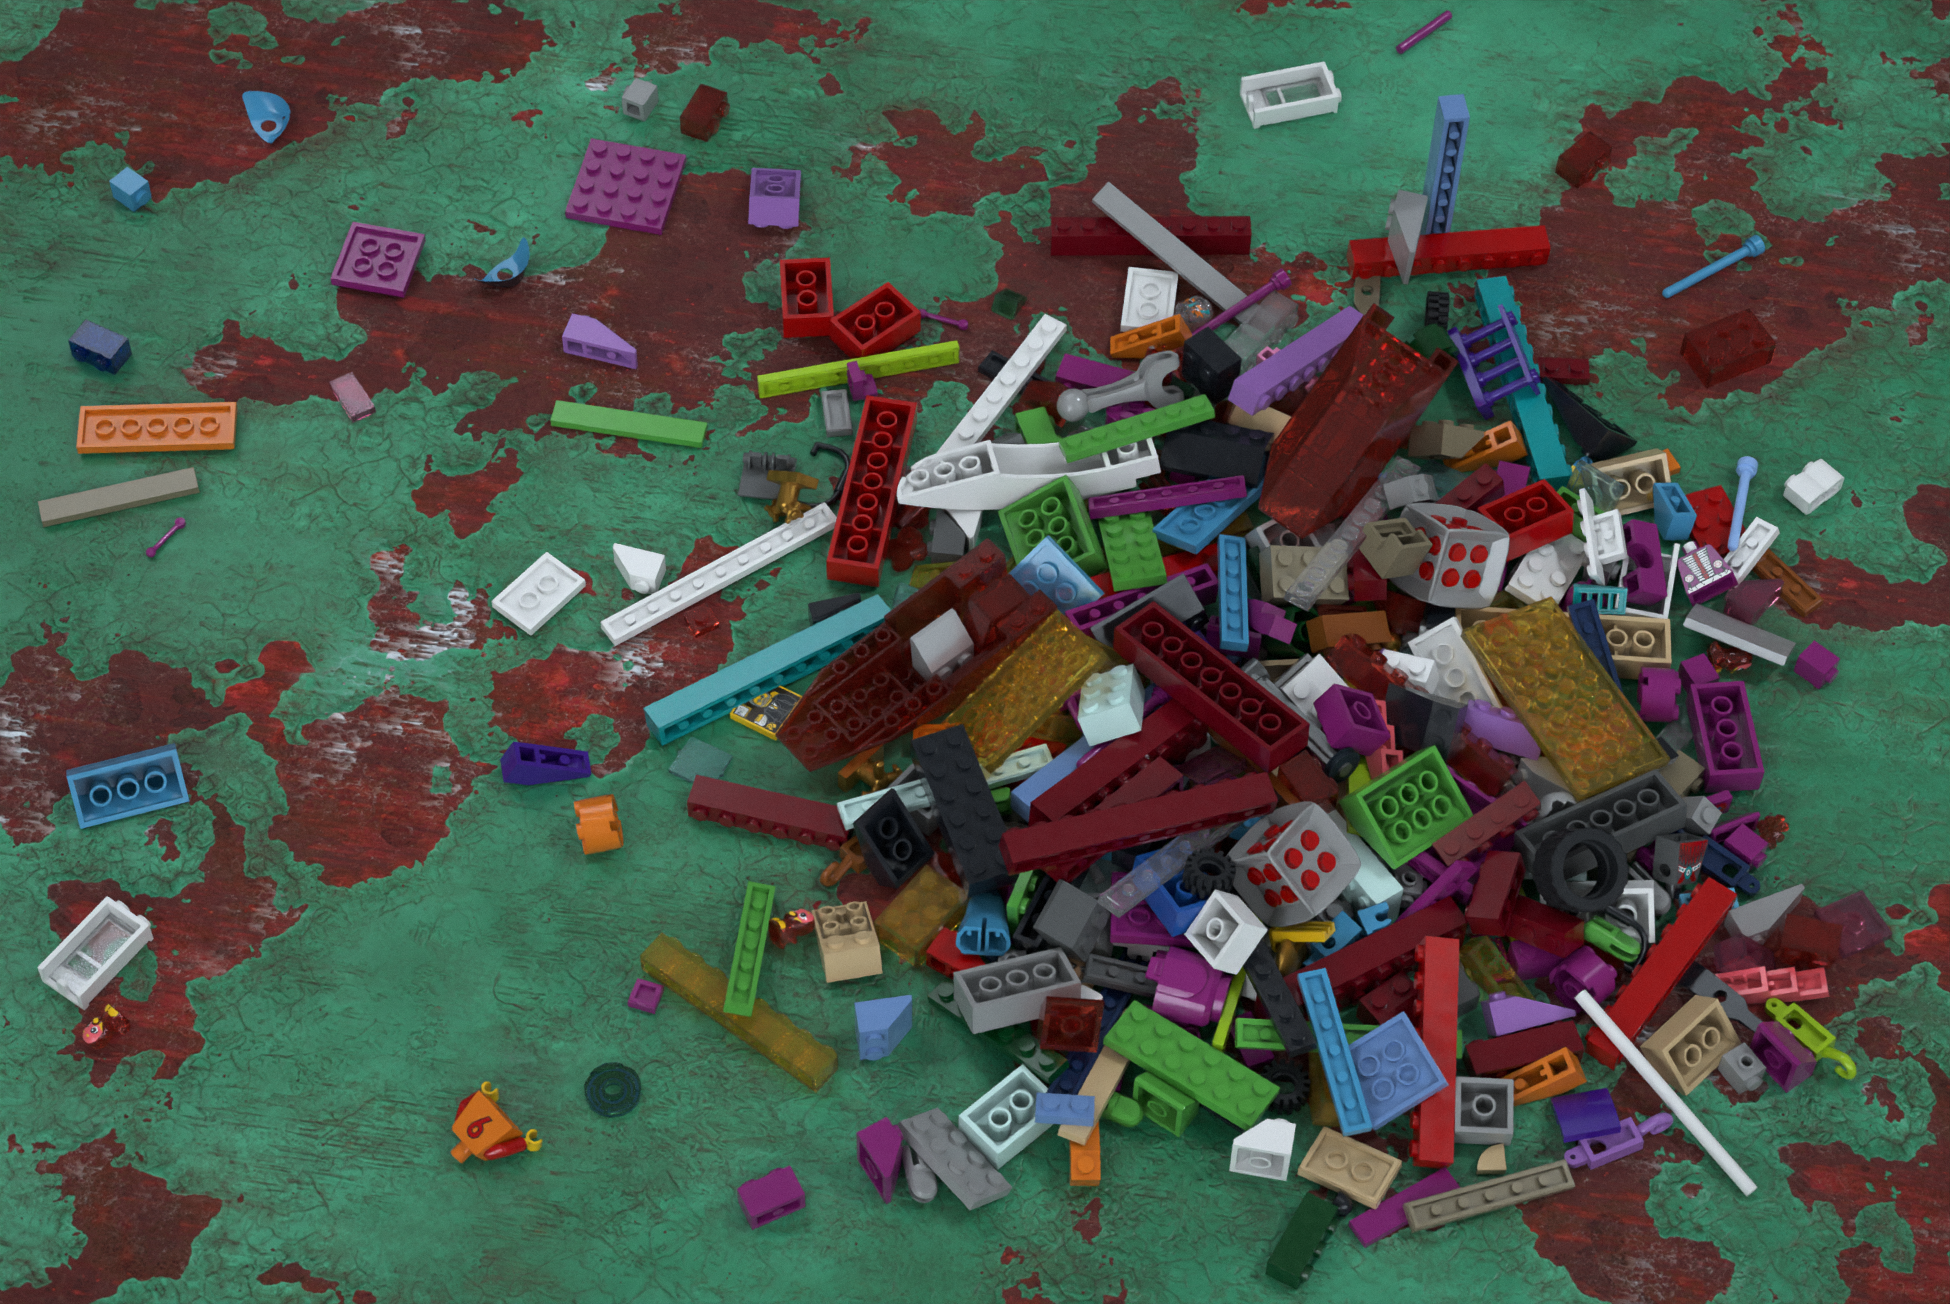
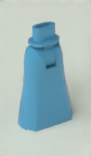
M994 889L970 898L957 933L956 947L960 949L962 954L1003 956L1010 949L1011 941L1006 920L1005 904L998 889Z

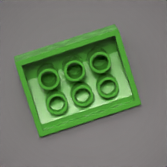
M1067 475L998 511L1017 565L1049 535L1089 577L1108 568L1080 491Z
M1435 745L1415 752L1338 801L1353 828L1393 870L1431 847L1432 843L1473 816Z

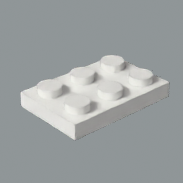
M1135 267L1128 268L1120 332H1127L1173 316L1178 283L1177 272Z
M546 552L492 600V607L529 635H533L586 586L585 579Z

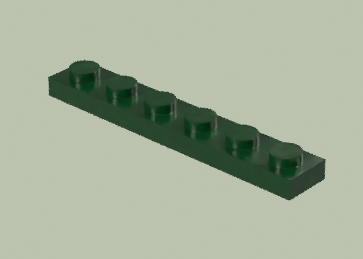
M946 978L927 995L928 1001L970 1030L954 999V982ZM1016 1024L976 1033L977 1036L1018 1064L1025 1065L1034 1075L1049 1085L1069 1068L1068 1059Z

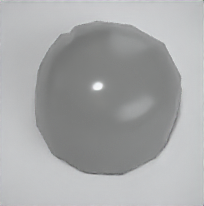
M1556 791L1544 795L1539 800L1541 802V810L1539 811L1540 814L1536 817L1537 821L1576 805V800L1572 795L1564 791Z

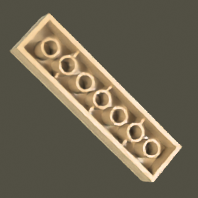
M1493 607L1483 609L1455 608V617H1457L1483 669L1512 670L1509 657L1527 648H1531L1535 652L1544 673L1588 676L1568 612ZM1504 614L1518 632V637L1516 640L1494 650L1481 633L1480 627L1481 624ZM1599 614L1618 678L1638 679L1641 667H1671L1670 619Z

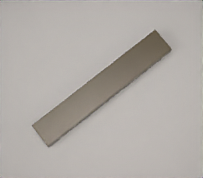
M194 467L42 500L38 501L43 527L200 492Z
M1564 1159L1403 1204V1209L1411 1232L1415 1233L1571 1190L1575 1187L1567 1161Z

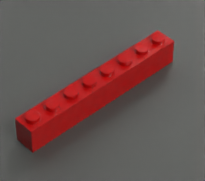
M1545 225L1420 235L1411 275L1547 264L1551 247ZM1388 237L1349 240L1346 258L1351 279L1356 277L1369 279L1372 276H1400L1388 243Z
M1710 877L1707 878L1703 885L1700 883L1696 885L1690 895L1692 898L1688 905L1682 904L1675 916L1677 918L1673 925L1669 923L1660 936L1662 938L1661 942L1658 945L1654 943L1645 956L1647 961L1643 966L1641 964L1636 966L1630 976L1632 981L1628 986L1623 984L1617 992L1615 1004L1613 1006L1608 1005L1604 1009L1606 1014L1633 1044L1727 917L1728 911L1732 910L1735 905L1737 894ZM1593 1025L1589 1029L1584 1039L1587 1041L1585 1053L1614 1070L1624 1055L1599 1026L1595 1027Z
M1425 936L1416 945L1414 955L1415 961L1419 962L1418 972L1414 976V989H1418V998L1415 999L1413 1004V1016L1417 1017V1027L1414 1028L1449 1085L1414 1106V1111L1411 1112L1409 1121L1410 1128L1414 1129L1413 1139L1409 1143V1157H1413V1166L1437 1169L1446 1167L1448 1169L1454 1163L1459 939Z

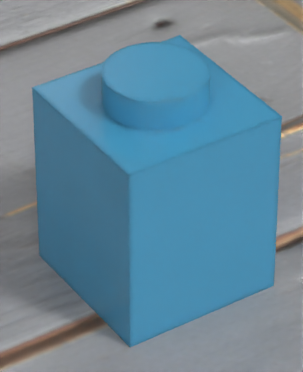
M128 167L109 181L113 198L133 212L152 198L148 181Z

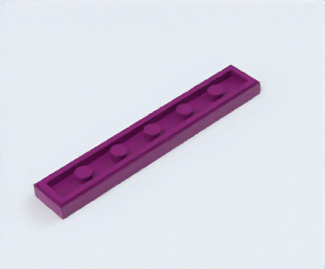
M1241 475L1088 498L1090 519L1242 498L1247 497L1245 478Z

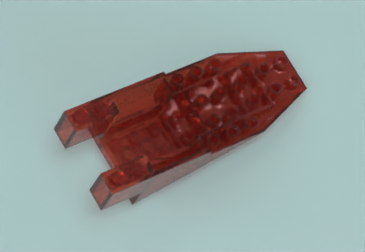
M1375 303L1362 316L1271 445L1258 509L1301 539H1304L1361 503L1459 362L1439 347L1427 359L1386 330L1395 317Z
M987 538L884 615L885 622L822 668L775 736L809 772L891 742L1015 679L1020 666L1019 659L1060 628L1058 607L1039 589L994 623L996 640L992 642L968 618L967 607L994 588L1008 575L1005 554ZM953 608L974 643V658L945 680H942L935 674L926 681L912 667L910 638Z

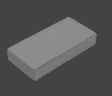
M847 389L821 391L827 437L852 435Z

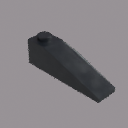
M1546 376L1543 378V382L1574 441L1583 448L1581 452L1592 460L1595 457L1608 460L1636 445L1637 441L1617 424H1612L1602 418L1603 414L1583 403L1584 400L1562 383Z

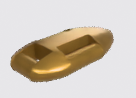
M1284 939L1281 942L1275 963L1282 977L1298 971L1308 952L1306 942H1292L1289 939Z

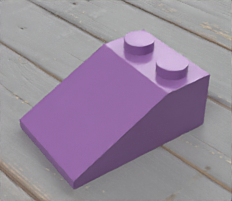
M752 168L748 224H754L756 227L774 225L783 229L798 227L801 170Z

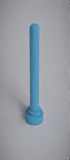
M1758 235L1746 239L1742 248L1665 288L1662 291L1663 297L1669 298L1746 256L1756 257L1764 253L1765 245L1763 240Z

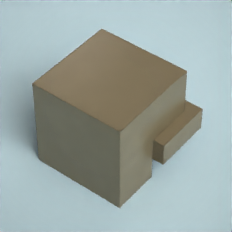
M1406 517L1366 523L1362 531L1367 537L1359 549L1382 579L1413 575L1433 544L1422 530L1416 531Z

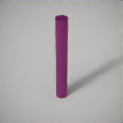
M1449 10L1443 12L1397 45V52L1402 54L1449 21L1452 18V13Z

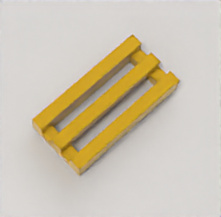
M1303 922L1285 927H1276V930L1272 931V938L1275 942H1282L1284 939H1289L1292 942H1325L1336 931L1334 922Z

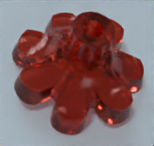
M1777 814L1775 817L1767 815L1764 820L1758 821L1757 829L1761 833L1760 837L1768 842L1767 847L1770 849H1775L1776 841L1780 843L1785 838L1782 832L1789 830V824L1784 822L1785 816Z

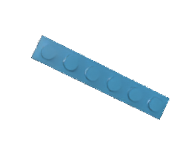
M1219 534L1217 552L1220 649L1247 652L1249 634L1246 540L1244 537Z
M1326 968L1299 973L1297 980L1312 1032L1317 1042V1049L1342 1135L1346 1137L1371 1131L1372 1123Z

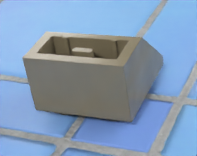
M1439 420L1438 423L1422 421V425L1411 426L1408 457L1423 460L1462 458L1484 437V431L1474 430V425L1471 424L1455 426L1454 421Z

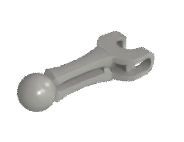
M1172 351L1150 354L1142 360L1137 372L1122 380L1092 389L1065 390L1058 397L1057 411L1063 419L1076 422L1083 419L1088 412L1094 413L1102 408L1124 402L1148 401L1155 408H1162L1184 401V392L1179 387L1174 385L1162 386V381L1166 374L1178 369L1179 356Z

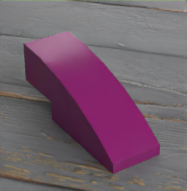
M1247 598L1248 624L1262 634L1290 644L1297 624L1284 619L1286 611L1267 602Z

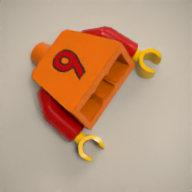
M487 1081L482 1084L481 1091H476L460 1101L452 1130L461 1141L450 1153L462 1164L472 1153L478 1158L487 1161L507 1157L525 1151L526 1148L529 1151L535 1152L542 1146V1139L538 1141L530 1140L537 1137L538 1132L535 1129H530L526 1134V1138L522 1137L524 1133L496 1103L499 1098V1089L496 1088L494 1091L489 1092L491 1090V1083Z

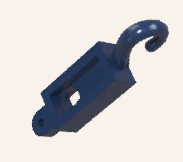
M1681 828L1670 834L1684 833L1685 831ZM1704 835L1702 838L1708 839V844L1700 870L1727 888H1738L1749 896L1758 894L1760 882L1749 874L1750 866L1713 839ZM1729 864L1738 870L1734 878L1731 879L1722 872L1725 865Z

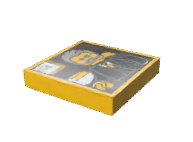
M779 686L734 708L730 712V719L777 741L804 703V697Z

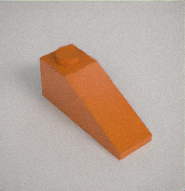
M1177 314L1110 337V355L1112 358H1145L1150 354L1173 350L1178 356L1183 355L1184 341L1192 337V333L1182 316Z
M1510 420L1485 431L1484 437L1462 458L1444 459L1443 462L1446 472L1448 474L1477 470L1485 463L1491 468L1498 467L1499 461L1511 463L1527 456L1528 453L1522 434Z
M1567 1047L1500 1078L1514 1079L1513 1107L1563 1094L1587 1082L1578 1058Z
M1099 1120L1086 1145L1069 1140L1070 1186H1099L1100 1184Z

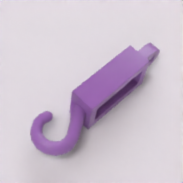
M1666 1112L1658 1113L1637 1126L1632 1118L1629 1117L1619 1121L1621 1133L1578 1140V1146L1566 1151L1564 1159H1566L1569 1168H1577L1587 1164L1590 1170L1643 1149L1644 1140L1642 1136L1648 1132L1655 1135L1666 1130L1672 1125L1673 1117ZM1600 1142L1604 1144L1606 1151L1594 1155L1590 1146Z

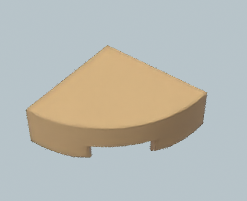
M1504 1143L1487 1148L1478 1160L1476 1174H1505Z

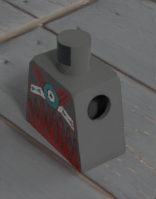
M1686 832L1656 836L1652 876L1656 880L1665 882L1664 889L1671 899H1679L1682 885L1693 884L1697 881L1708 839Z

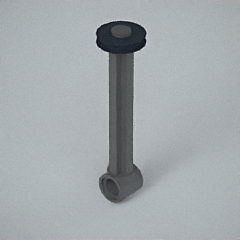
M1253 657L1240 667L1242 671L1310 723L1308 745L1306 747L1325 765L1323 777L1331 785L1343 782L1355 771L1360 762V755L1353 748L1340 750L1331 747L1326 740V735L1269 680L1268 672L1257 659Z

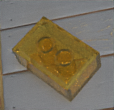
M926 865L874 921L878 941L916 968H919L926 960V951L943 927L953 931L963 920L970 898H967L963 889Z

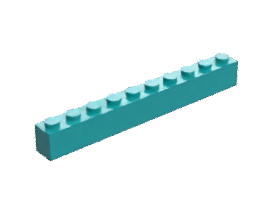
M1506 276L1478 279L1476 281L1474 298L1483 326H1487L1502 318L1498 305L1503 304L1507 312L1512 310L1518 322L1515 325V329L1531 369L1535 368L1540 377L1539 366L1534 364L1533 347L1527 343L1526 326L1521 324L1520 307L1515 305L1513 286H1509ZM1505 327L1487 336L1489 346L1510 336ZM1511 347L1493 356L1495 365L1498 366L1515 358L1517 354L1514 347ZM1519 366L1499 377L1502 386L1525 376L1522 367ZM1538 383L1541 394L1537 396L1530 385L1507 395V403L1514 425L1522 434L1528 455L1525 456L1527 466L1530 467L1529 473L1533 484L1545 479L1557 492L1562 486L1568 487L1569 480H1572V468L1565 461V447L1559 442V428L1552 420V406L1550 403L1547 404L1545 399V385Z
M878 594L865 599L846 610H842L807 629L795 633L776 644H772L733 665L725 667L706 678L700 679L696 683L644 707L647 727L663 746L730 713L734 708L779 686L783 687L896 632L894 613Z

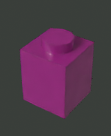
M1814 640L1798 656L1794 672L1820 689L1826 682L1830 684L1839 673L1837 667L1840 658Z
M1704 653L1680 662L1678 669L1679 679H1681V685L1687 694L1690 684L1716 683L1720 680L1719 675Z
M1743 823L1724 842L1723 847L1750 866V871L1754 867L1758 869L1767 858L1765 852L1768 842Z

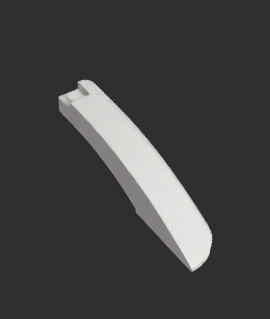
M1152 438L1070 463L1066 462L1059 448V443L1017 445L991 443V440L936 453L918 461L911 466V472L906 477L901 478L897 488V499L899 504L921 507L997 510L1007 507L1064 475H1067L1079 489L1082 499H1088L1137 487L1136 479L1161 473Z

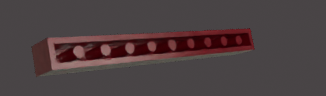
M1250 772L1241 778L1233 780L1224 778L1216 784L1207 786L1199 784L1193 786L1190 790L1181 792L1173 790L1167 792L1164 796L1156 798L1147 796L1134 803L1126 804L1122 802L1104 810L1092 809L1083 815H1066L1053 822L1040 821L1031 827L1023 829L1014 827L1002 833L999 849L1010 876L1273 814L1278 799L1267 772L1259 774Z

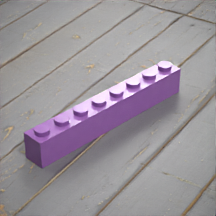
M1348 306L1236 378L1228 400L1252 416L1261 410H1266L1271 403L1281 400L1288 392L1295 391L1300 384L1310 381L1317 373L1324 372L1329 365L1337 363L1347 353L1351 354L1361 344L1365 345L1372 335L1370 330L1373 321L1351 306Z

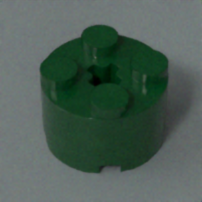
M1437 324L1421 328L1413 334L1415 337L1413 341L1408 343L1406 340L1400 348L1401 357L1422 384L1429 382L1434 375L1440 372L1447 374L1455 367L1453 362L1460 353L1459 348L1442 325L1439 327Z
M1309 605L1278 607L1286 611L1284 619L1297 624L1290 644L1278 641L1264 634L1261 640L1263 648L1269 650L1271 655L1278 660L1300 659L1304 654H1309L1310 656L1317 654L1311 651L1306 621L1319 617L1316 610Z

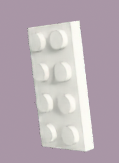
M1569 534L1526 553L1504 590L1535 610L1555 611L1581 567L1585 556L1583 546L1585 542Z
M1457 617L1448 619L1408 642L1414 656L1435 660L1439 680L1434 690V695L1467 704L1468 700L1475 701L1476 699H1481L1489 702L1491 706L1502 708Z

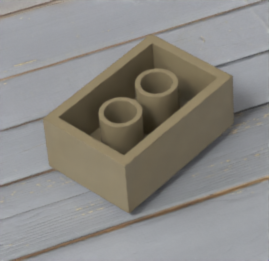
M1270 545L1259 553L1262 601L1274 606L1309 605L1311 607H1338L1349 600L1345 548Z

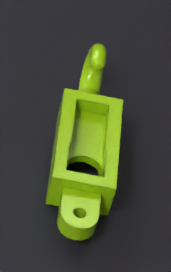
M1769 998L1766 1001L1765 1012L1784 1028H1788L1799 1044L1811 1051L1817 1062L1822 1057L1837 1060L1845 1067L1846 1071L1841 1066L1835 1067V1072L1841 1077L1849 1080L1857 1075L1854 1061L1846 1053L1834 1049L1836 1037L1796 1003L1793 1002L1790 1006H1787L1777 998ZM1793 1019L1801 1028L1796 1030L1787 1022Z

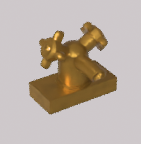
M768 471L766 480L779 484L780 489L777 500L773 499L770 506L766 505L764 510L768 511L774 523L779 521L780 516H787L785 518L787 524L791 520L803 518V513L812 508L810 505L797 501L800 490H816L819 479L800 472Z
M875 739L838 772V787L847 793L862 780L871 787L869 792L862 791L861 796L884 790L889 783H893L903 772L896 764L892 765V772L886 773L884 771L883 744Z

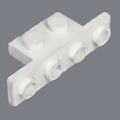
M1582 488L1579 489L1580 499L1577 500V505L1584 520L1580 522L1581 530L1587 540L1583 544L1584 551L1590 560V564L1587 565V572L1591 580H1595L1600 586H1605L1602 565L1628 558L1621 513L1618 509L1595 515L1593 500L1586 489Z

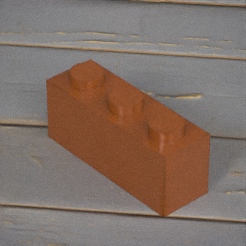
M1385 611L1321 615L1306 621L1312 653L1323 652L1324 656L1336 655L1340 653L1339 651H1344L1345 655L1361 652V649H1365L1366 653L1377 652L1382 649V645L1391 642Z

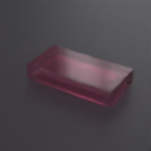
M353 372L329 382L331 390L352 422L376 412L374 404Z

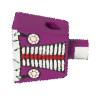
M1690 541L1682 547L1685 556L1677 560V565L1685 591L1693 607L1696 603L1701 604L1739 585L1730 566L1712 545L1707 544L1699 548L1695 541Z

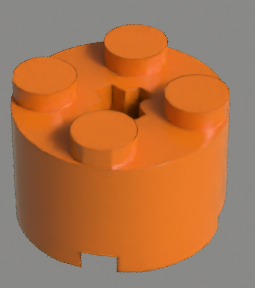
M613 794L574 801L575 813L580 819V823L576 824L579 840H582L585 855L615 850L624 846L621 820L618 819L617 814L619 810Z

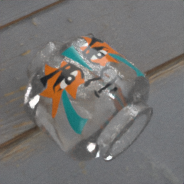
M1193 296L1179 302L1175 308L1174 315L1180 314L1189 330L1193 332L1211 320L1213 310L1208 300L1200 296Z

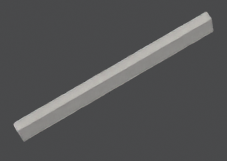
M1110 182L1092 199L1094 205L1223 311L1247 297L1246 294ZM1255 303L1233 317V319L1245 328L1261 311V307Z

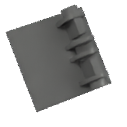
M749 450V453L744 452V466L738 496L777 500L780 485L766 480L768 471L795 472L797 458L791 457V454H777L776 456V453H772V456H768V452H764V455L752 452V450Z

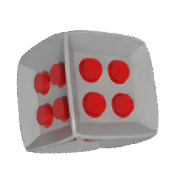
M1420 502L1407 504L1399 518L1406 517L1416 531L1422 530L1433 545L1413 575L1389 578V580L1414 598L1433 605L1464 609H1483L1489 607L1498 591L1506 564L1510 541L1508 532L1487 517L1462 507Z
M1309 801L1280 807L1274 810L1273 814H1268L1261 818L1227 854L1231 857L1230 862L1234 861L1236 864L1234 888L1251 910L1265 924L1271 927H1285L1312 919L1324 911L1354 879L1361 867V862L1355 849L1335 822L1320 806Z

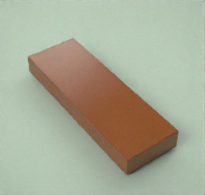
M1769 548L1752 568L1753 572L1803 618L1823 604L1824 599Z

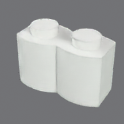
M1819 459L1816 462L1811 461L1803 468L1802 473L1797 476L1793 474L1787 479L1784 484L1786 488L1783 496L1807 515L1841 489L1844 477L1823 459Z

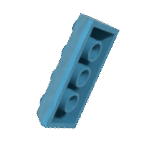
M175 743L66 770V777L80 829L189 802Z

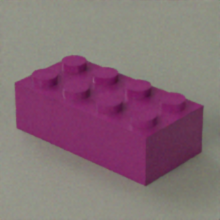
M1744 681L1690 684L1685 703L1698 763L1705 767L1702 777L1705 793L1722 792L1725 790H1758L1764 775V767Z

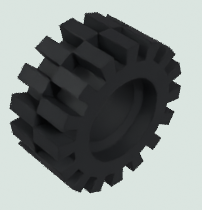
M1428 291L1424 325L1437 324L1439 327L1442 325L1447 332L1449 292Z
M1201 848L1200 852L1195 850L1192 852V855H1188L1182 881L1185 883V888L1187 890L1191 889V894L1194 896L1196 893H1199V898L1204 899V896H1208L1209 899L1215 889L1226 893L1232 890L1236 874V864L1234 861L1230 862L1231 857L1229 855L1223 857L1224 852L1220 850L1217 854L1214 853L1215 849L1210 848L1209 852H1206L1205 848ZM1202 872H1209L1216 876H1209Z
M1280 1059L1278 1065L1276 1060L1271 1061L1270 1067L1268 1065L1263 1067V1072H1260V1076L1272 1083L1277 1080H1287L1295 1087L1291 1094L1279 1093L1268 1107V1111L1273 1113L1274 1109H1278L1277 1115H1282L1283 1110H1286L1287 1115H1291L1293 1109L1298 1112L1301 1110V1105L1305 1106L1310 1090V1079H1308L1309 1074L1307 1071L1302 1072L1303 1066L1301 1064L1294 1067L1295 1061L1290 1060L1289 1064H1285V1059Z

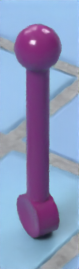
M919 309L921 318L927 317L958 326L960 330L968 328V321L965 319L957 321L928 313L925 309Z
M182 517L177 518L175 525L153 547L147 548L146 555L154 557L156 550L178 529L186 526L185 519Z

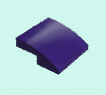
M1607 1088L1550 1098L1556 1123L1560 1127L1564 1143L1621 1133L1619 1118Z

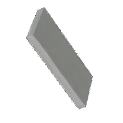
M1697 603L1686 616L1683 624L1686 628L1782 666L1785 665L1796 645L1795 642Z

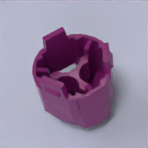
M1171 946L1169 951L1157 950L1156 957H1151L1145 975V978L1158 983L1153 1006L1142 1005L1172 1023L1186 1027L1188 1024L1203 1027L1210 1021L1219 1023L1233 976L1224 974V971L1214 969L1202 954Z

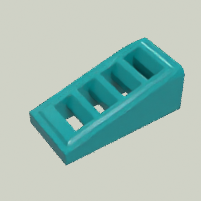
M1574 584L1572 605L1581 602L1582 593H1587L1586 601L1592 599L1593 593H1598L1596 607L1599 614L1625 615L1628 588ZM1603 593L1608 594L1607 607L1602 606ZM1614 594H1619L1618 608L1613 607Z

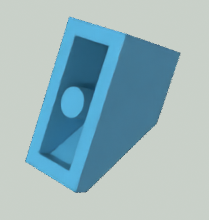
M1654 483V521L1664 540L1670 541L1688 540L1697 515L1678 483Z

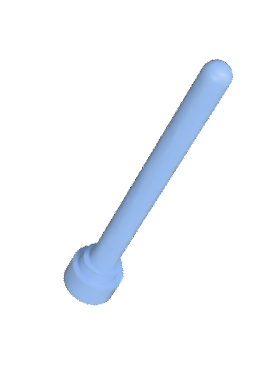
M1749 456L1741 457L1737 462L1736 473L1740 480L1727 545L1730 551H1736L1738 548L1750 479L1757 474L1758 462Z

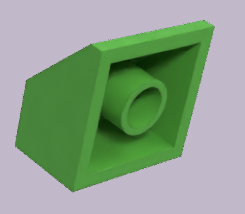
M1148 1071L1137 1076L1134 1080L1132 1099L1141 1104L1144 1115L1180 1137L1198 1114L1200 1103Z

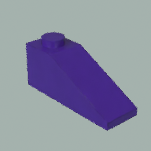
M513 741L500 759L503 782L535 785L591 776L587 751Z

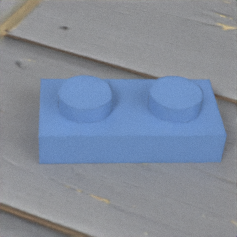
M1037 1092L1035 1123L1093 1126L1095 1096Z

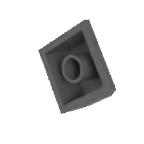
M1059 879L1033 928L1053 949L1061 947L1066 957L1085 962L1111 914L1098 900Z

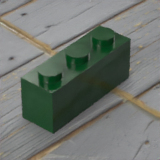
M1306 1192L1267 1261L1265 1274L1296 1290L1302 1281L1307 1283L1314 1269V1266L1311 1265L1315 1257L1321 1258L1327 1246V1243L1324 1242L1327 1235L1333 1236L1339 1225L1340 1220L1336 1218L1338 1207Z

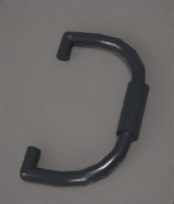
M815 442L810 452L812 456H816L818 450L823 449L838 454L845 463V469L840 475L833 496L824 501L827 506H830L843 494L850 458L842 449L836 446ZM800 501L801 503L810 505L812 509L824 503H807Z
M1610 905L1607 909L1603 910L1605 911L1604 913L1628 927L1631 925L1641 937L1642 948L1633 966L1623 962L1620 967L1632 974L1638 964L1642 965L1649 949L1648 936L1644 928L1634 920L1632 915ZM1569 913V914H1571V915H1573V916H1576L1578 913Z

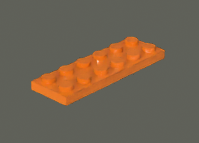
M236 402L80 406L77 452L78 454L235 449Z

